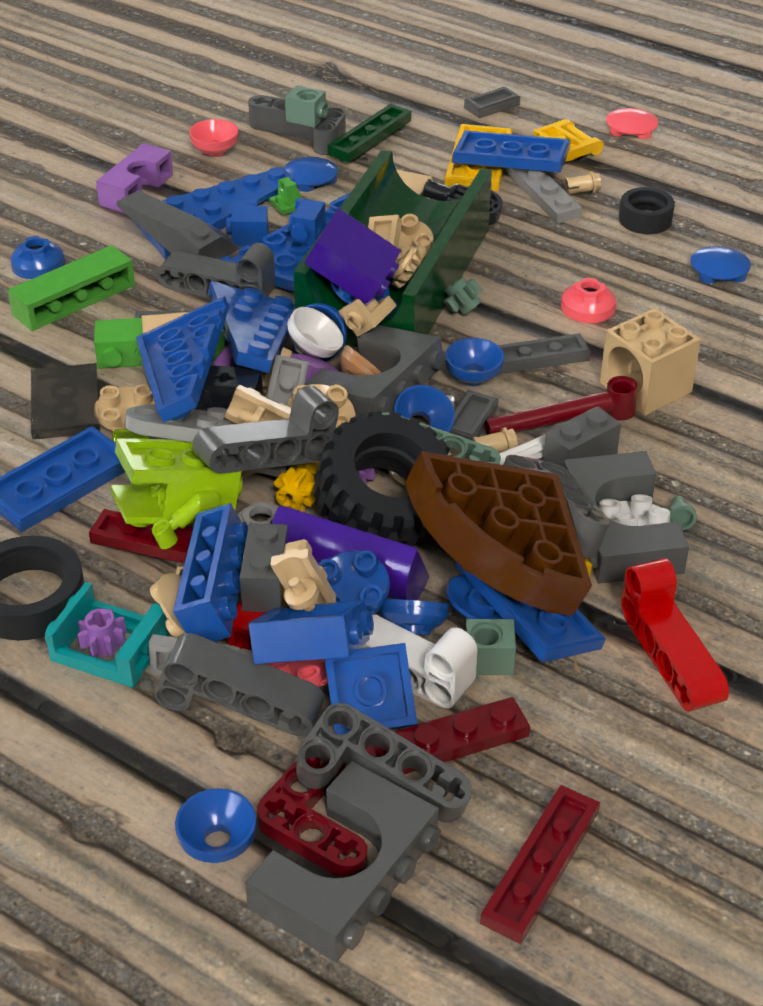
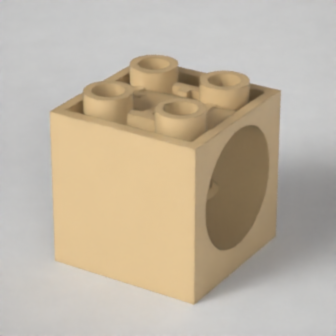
M653 308L606 330L600 384L607 388L608 381L613 377L628 376L633 378L638 385L636 410L645 416L692 392L701 339L661 311Z

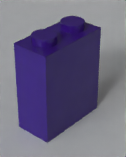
M338 208L303 263L366 304L375 295L380 298L390 284L388 280L392 278L400 265L395 261L401 250Z

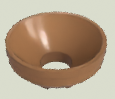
M348 345L340 354L342 373L352 375L381 373L379 369Z

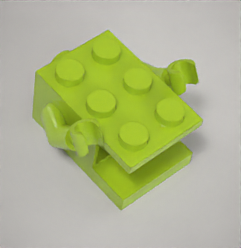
M116 439L115 453L132 484L111 485L110 492L126 524L137 527H146L154 524L152 533L161 549H168L175 545L178 539L174 530L178 527L183 529L188 524H195L197 513L230 503L236 510L237 497L242 492V471L230 473H216L212 471L195 454L192 449V442L172 439Z

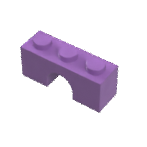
M143 143L96 181L99 205L123 212L117 207V201L138 190L142 191L141 185H151L159 188L173 176L171 151Z

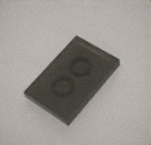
M96 363L31 369L32 439L73 436L91 426L100 431L99 418L95 410V403L99 399Z

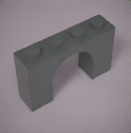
M377 325L357 338L360 355L383 372L373 375H352L322 368L304 385L323 384L344 387L348 393L347 397L353 404L355 416L363 414L364 417H368L369 412L376 411L393 412L395 401L400 393L409 387L424 385L443 366L445 355L442 351L441 337Z
M646 451L564 460L563 467L570 472L598 507L599 502L603 499L631 501V496L636 494L648 495L653 498L656 472ZM609 519L610 523L597 556L589 558L598 584L624 581L625 572L628 567L661 558H667L671 562L677 575L685 573L689 545L678 522L629 526Z
M353 761L346 766L326 789L327 816L367 838L379 852L375 861L356 875L345 878H327L308 871L273 850L245 882L247 904L250 910L336 963L347 949L353 950L359 944L368 922L374 915L378 917L385 911L394 889L399 883L405 884L411 878L416 868L417 860L424 851L429 853L434 849L441 835V829L438 828V807Z

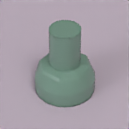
M675 496L671 500L672 506L669 507L670 522H678L682 531L688 530L696 523V511L692 505L685 501L684 497Z

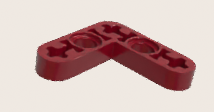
M318 757L306 760V763L314 769H321L327 766L325 761L320 765V758ZM296 760L258 803L257 821L260 831L336 877L345 878L362 872L368 866V846L365 840L312 809L325 795L326 789L346 768V763L343 762L327 786L299 793L291 788L292 784L299 781L296 775ZM280 812H283V813H284V817H282V816H280V815H278V814H279ZM269 814L275 815V817L271 819ZM308 829H317L324 834L323 838L316 842H306L300 838V835ZM351 852L356 854V859L351 856L345 860L340 859V854L343 856H348Z

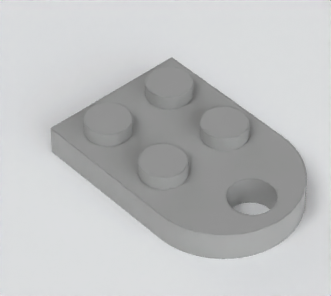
M140 405L126 410L125 427L141 435L193 442L196 434L204 428L236 423L224 418L227 409L219 407L208 408L207 411L194 408L182 419H171L163 423L156 405Z

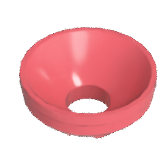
M208 119L194 124L189 131L193 146L202 151L203 154L213 157L223 156L238 141V127L227 120Z
M584 278L582 281L576 282L565 289L562 294L560 307L567 317L575 321L598 323L610 319L615 314L616 297L605 284L598 282L597 279Z

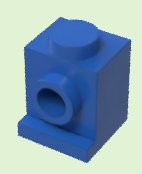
M297 198L295 200L296 211L292 212L289 217V230H291L293 242L313 245L326 227L325 202Z

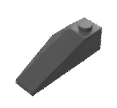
M140 190L117 201V207L170 253L184 251L221 259L238 250V245L220 229Z

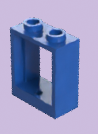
M365 600L315 604V608L311 611H305L304 609L294 610L289 606L276 607L249 623L254 664L350 657L370 640V635L373 634L374 630L373 616L370 611H366Z

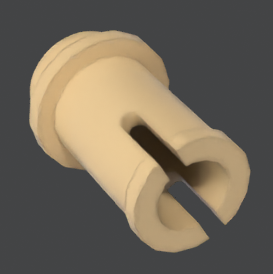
M589 171L587 175L565 177V183H567L565 190L569 195L591 191L593 194L596 193V190L601 189L599 173Z
M506 427L501 428V432L472 438V441L496 449L498 453L518 446L515 431L513 429L507 430Z

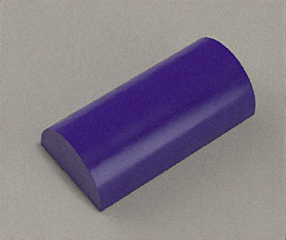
M282 505L278 506L272 524L288 525V543L303 539L307 540L312 548V555L318 564L322 560L330 559L340 553L368 550L375 554L376 560L381 561L387 570L390 580L388 598L418 600L425 589L430 576L415 547Z

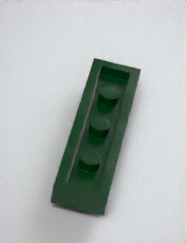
M390 103L328 144L327 155L335 157L342 162L349 163L410 122L412 111Z

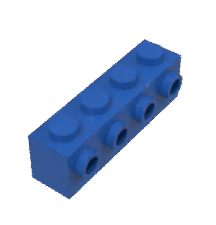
M231 503L197 513L173 610L186 633L196 634L213 642L231 637L234 619L237 618L238 597L241 592L240 572L248 524L241 522Z

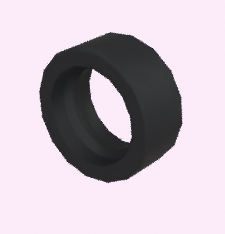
M640 187L628 190L621 198L619 221L625 228L636 233L657 234L666 231L672 225L675 201L667 192L657 188Z

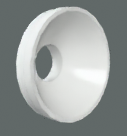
M299 307L293 311L288 320L287 326L291 341L295 345V350L300 354L316 358H328L338 352L343 345V335L338 326L328 316L318 310L309 307Z

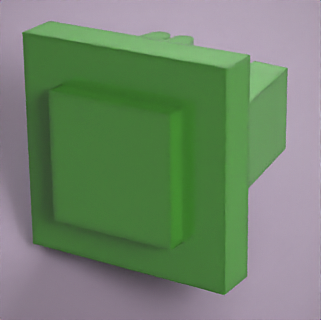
M285 177L278 180V195L270 197L269 203L282 215L295 212V200L303 198L300 191L297 190L296 183L291 181V178Z

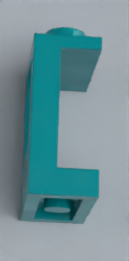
M85 582L76 595L69 598L65 609L58 618L52 621L46 629L45 641L50 661L134 688L150 665L149 641L152 634L171 635L165 624L168 618L160 605L153 603L145 615H141L95 600L92 583ZM95 609H112L114 619L124 617L126 633L131 634L116 654L114 660L106 661L69 648L80 632L78 622L84 620L86 615Z

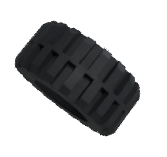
M382 411L369 412L368 417L360 414L350 418L349 423H341L335 429L334 434L329 436L314 477V497L318 500L317 508L320 515L323 517L328 516L327 520L412 547L415 544L416 546L424 545L430 540L432 535L423 525L411 503L410 497H390L380 494L367 486L357 471L371 467L383 468L398 474L406 481L421 451L453 456L448 455L450 448L443 439L439 441L436 438L437 433L429 426L424 428L419 425L420 420L410 417V419L402 418L401 413L390 412L389 415H382Z

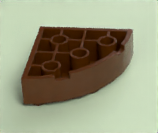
M421 451L405 485L415 511L425 528L438 544L460 564L464 571L473 574L490 587L517 601L542 609L547 613L573 616L591 589L592 583L559 475Z

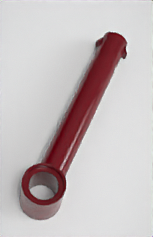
M616 376L608 381L606 392L485 419L486 434L501 432L503 427H506L507 430L513 429L518 433L569 421L597 406L616 420H628L636 413L638 385L631 377Z

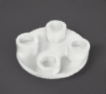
M648 495L631 496V501L603 499L599 502V508L606 517L620 524L644 526L670 523L671 520L670 511L652 504L653 498Z

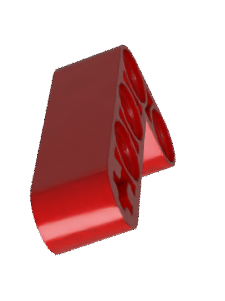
M661 558L630 566L625 572L621 598L624 618L682 708L690 712L727 701L729 688L725 675L674 602L677 579L671 562L667 558Z

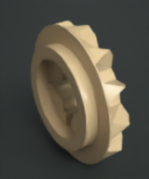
M419 243L415 248L411 246L398 264L400 265L392 276L393 280L391 282V285L396 289L403 287L420 265L426 254V248Z

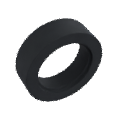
M20 536L0 542V581L12 574L27 570L52 572L62 579L60 587L53 594L40 601L25 605L0 603V638L22 641L45 637L48 625L58 618L65 609L69 598L76 595L84 584L80 559L70 546L62 541L45 536Z

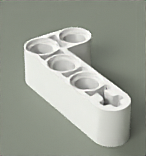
M376 614L372 615L374 623L373 634L370 635V640L359 649L405 643L413 694L444 709L453 707L476 678L477 644L472 636L463 629L457 627L450 628L434 644Z

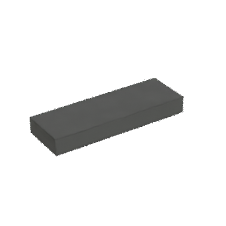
M580 333L498 345L504 352V363L499 374L590 361L591 351Z

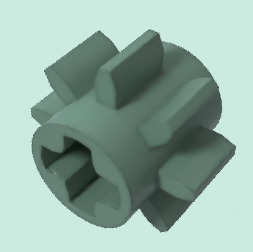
M461 276L444 290L449 297L443 302L452 313L460 310L465 315L481 302L477 294L482 289L474 278L466 281Z

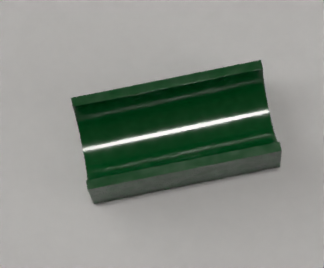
M381 150L339 209L368 227L370 217L399 215L401 219L406 214H414L418 217L419 221L431 229L434 237L433 246L403 287L396 289L391 285L393 278L388 280L390 282L388 285L389 296L397 306L378 325L429 334L446 305L443 301L449 297L444 290L455 280L463 276L489 231L492 170L480 168L463 197L452 201H435L417 194L404 183L395 168L391 151ZM315 241L293 271L295 309L309 304L324 303L339 311L348 303L335 293L330 280L303 263L315 245ZM347 326L348 332L345 345L358 347V337Z

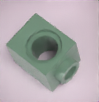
M296 85L285 96L286 121L315 128L328 114L329 105L326 102V91Z
M466 619V632L472 636L477 644L476 675H514L516 654L514 619Z

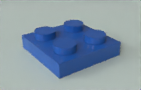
M405 643L359 649L350 657L325 659L331 705L336 703L348 704L390 730L418 725ZM334 724L336 734L344 735L349 732L348 728L344 725Z

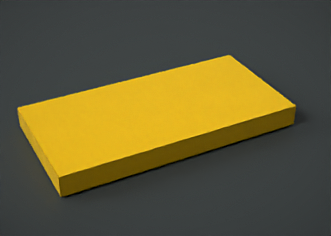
M461 124L453 152L466 130L513 134V129ZM451 155L445 175V185L451 187L457 183L468 187L480 168L492 170L491 190L499 191L504 167L452 163Z

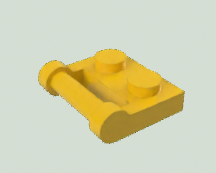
M568 119L533 131V136L569 139L570 150L565 160L566 162L573 161L589 153L594 156L598 155L604 147L603 141L596 137L591 138L577 129L575 124Z

